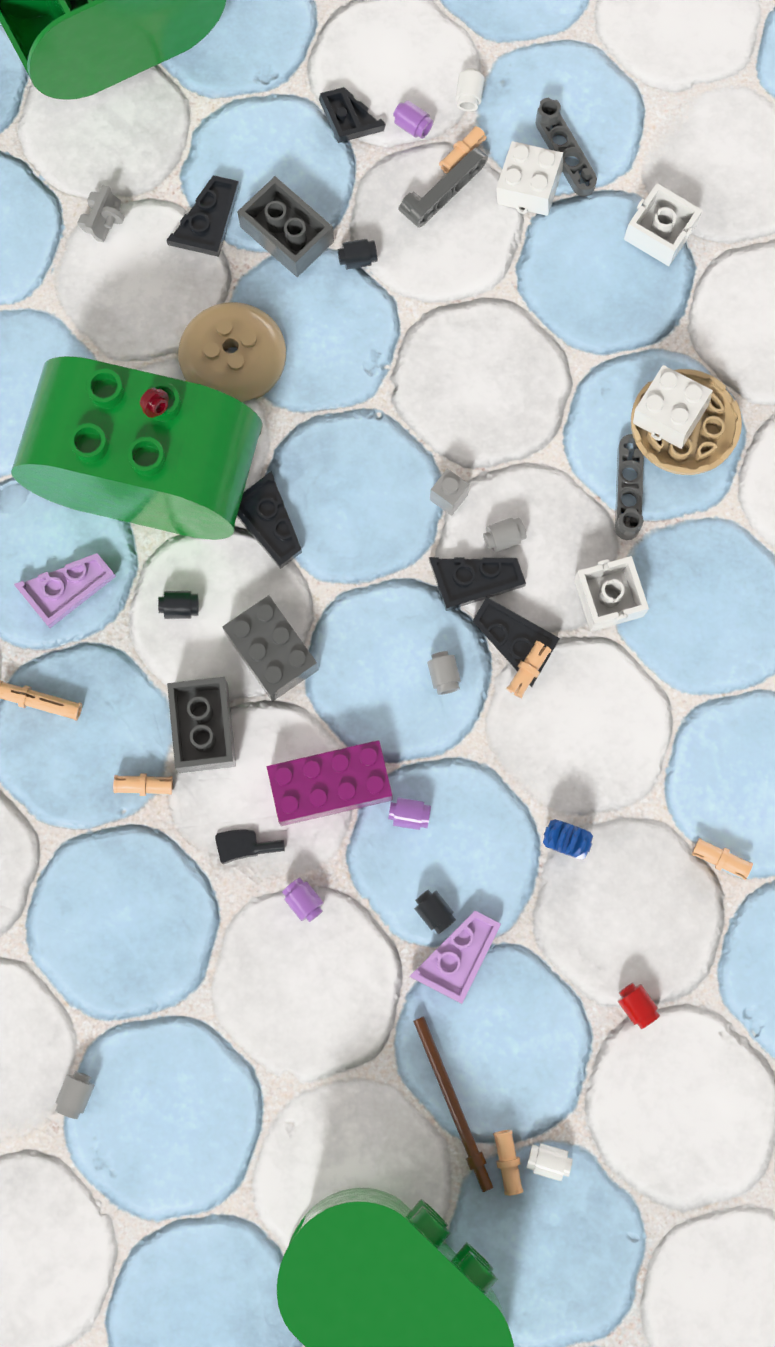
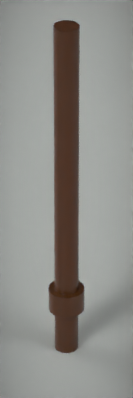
M423 1016L414 1020V1025L468 1155L465 1158L470 1170H474L482 1192H486L494 1188L485 1168L487 1162L483 1152L478 1151Z

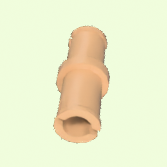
M475 126L462 141H457L454 144V149L439 162V166H441L444 173L447 174L471 150L487 139L484 131Z
M539 641L534 643L535 645L525 661L519 663L518 667L520 669L506 688L510 693L513 692V695L519 698L523 697L533 678L538 677L540 674L539 668L551 652L548 646L543 647L544 644Z
M141 773L140 776L114 775V793H139L140 796H146V793L172 795L173 776L155 777L147 776L146 773Z
M701 838L698 839L692 852L693 856L714 864L716 869H724L744 880L748 877L753 866L752 862L729 853V849L724 847L722 850L703 841Z
M502 1130L493 1133L499 1158L496 1164L497 1168L501 1169L504 1194L507 1196L524 1192L518 1165L521 1164L520 1157H516L512 1130Z

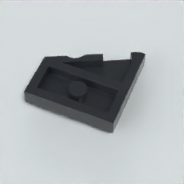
M345 87L320 93V104L338 143L384 131L385 122L381 118L377 121L368 113L369 108L361 101L356 100L353 94Z

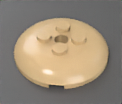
M228 302L211 306L192 319L182 334L178 358L186 381L216 389L244 402L253 398L258 399L274 387L284 370L286 346L280 328L268 314L248 304ZM230 347H237V351L234 353L225 352Z
M674 370L713 390L710 403L682 449L663 439L660 441L655 440L650 432L633 424L635 409L653 381L648 382L639 392L633 404L631 412L633 438L642 454L654 465L665 471L681 475L704 473L722 464L736 447L742 427L739 405L726 390V386L717 378L697 370Z

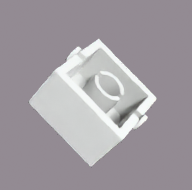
M512 141L497 184V204L516 208L522 214H526L529 211L548 216L563 171V152Z
M656 183L645 200L642 199L638 204V211L628 224L624 240L670 266L697 226L703 210Z
M663 365L636 407L633 424L650 432L655 440L660 441L663 439L682 449L707 409L713 390Z
M632 556L611 562L608 559L602 560L597 566L577 571L574 582L590 632L642 618L647 613L649 607Z

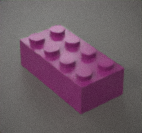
M379 740L266 766L280 826L389 802L393 798Z

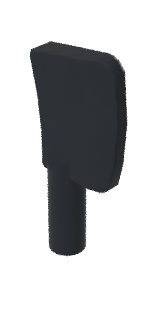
M231 830L217 833L215 836L222 864L258 856V854L285 851L284 840L257 843L256 833L253 830Z

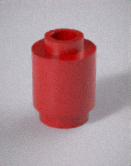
M631 983L619 992L621 998L617 1002L634 1025L637 1024L640 1029L647 1027L660 1017L656 1011L658 1009L657 1005L641 984L635 986Z

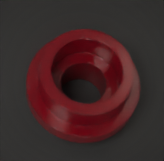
M148 389L140 399L143 413L150 418L163 414L168 407V394L162 389Z

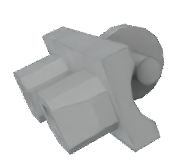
M102 185L99 192H90L87 199L88 205L92 209L90 214L80 215L77 222L84 232L91 234L98 242L105 241L108 231L112 229L114 223L122 224L124 221V215L119 211L121 200L112 194L109 186Z

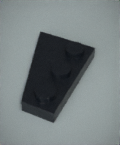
M213 175L196 198V203L192 209L180 220V225L174 234L171 233L167 238V245L219 257L240 187L239 181Z
M271 471L243 492L237 518L281 569L301 554L302 549Z
M429 557V563L446 611L526 586L517 558L465 559V557H454V559H439V557Z
M488 597L485 598L473 619V623L517 672L520 669L518 667L519 663L525 661L535 645L534 643L539 641L544 644L543 647L548 646L551 649V652L538 670L541 673L560 640L559 637ZM535 677L533 678V680H532L531 683L529 684V685L531 686V688L533 687L535 681L537 680V678H535Z

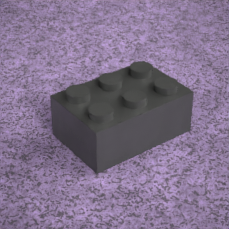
M276 176L237 211L240 227L296 277L303 273L334 243L333 226Z
M269 595L222 626L225 635L272 702L319 670L317 662Z
M225 677L167 683L175 769L179 773L236 767L229 690Z

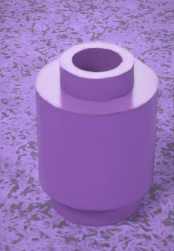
M409 100L405 103H399L393 113L395 117L394 123L415 138H425L433 126V120L430 118V115Z
M397 797V803L391 802L388 819L394 820L393 826L420 830V827L428 829L431 806L424 805L423 801Z
M300 877L282 891L286 897L284 900L300 921L307 919L311 922L323 912L320 907L324 902L307 881L303 882Z

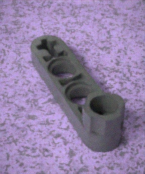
M549 97L544 98L540 101L539 108L537 109L536 127L550 150L563 152L562 172L572 190L579 196H589L596 187V174L561 116V105L558 100H552ZM562 135L566 138L567 142L563 145H558L554 143L553 137ZM569 156H574L579 160V164L569 166L565 159ZM581 177L584 182L589 181L588 186H586L584 183L579 184Z
M474 148L425 196L421 198L415 192L408 193L403 198L398 210L417 227H422L484 167L488 156L479 148Z
M633 434L624 436L620 440L617 449L615 532L623 540L634 539L644 522L642 516L644 455L636 445ZM628 443H633V448L637 449L633 452L632 460L627 461L629 450L625 447H627ZM625 468H633L637 472V478L627 480L623 477L622 471ZM625 494H632L636 498V504L631 507L625 506L622 503L621 497ZM627 517H630V525L635 526L634 528H628L624 525Z

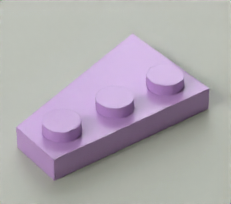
M96 553L66 564L64 568L50 573H42L37 578L26 582L21 581L14 585L46 625L51 628L113 580L116 575Z
M474 911L409 977L462 1004L501 923Z

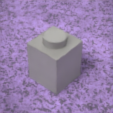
M446 469L431 488L430 501L452 516L468 496L470 484L449 469Z

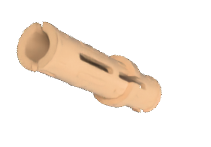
M0 680V699L18 703V706L22 708L29 706L76 721L80 717L82 703L34 691L32 687L27 685L20 687Z

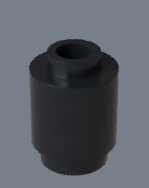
M361 239L343 242L342 248L337 249L340 265H345L346 270L371 266L372 263L378 262L374 240Z
M164 591V597H158L159 613H164V619H191L192 616L199 615L198 594H191V591Z
M426 890L415 899L418 905L414 910L430 930L434 929L437 934L443 932L456 921L452 915L454 913L437 890L433 893Z

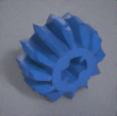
M554 819L550 820L548 827L545 829L543 844L547 848L581 860L585 859L588 852H590L593 835L585 829Z

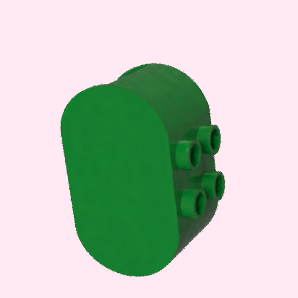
M0 0V23L36 89L51 98L71 100L96 94L191 49L215 27L224 11L226 0Z
M55 357L44 363L11 474L20 485L32 493L74 510L194 538L225 539L234 533L235 521L263 423L256 412L241 401L201 384L88 358ZM150 388L162 389L168 394V407L163 414L150 418L143 413L140 399Z
M371 1188L346 1189L334 1193L317 1203L297 1226L280 1264L277 1278V1301L280 1314L287 1328L305 1347H514L506 1318L491 1288L498 1280L492 1272L494 1268L467 1242L456 1254L444 1242L451 1234L446 1228L448 1224L424 1200L421 1199L410 1210L400 1199L381 1190Z

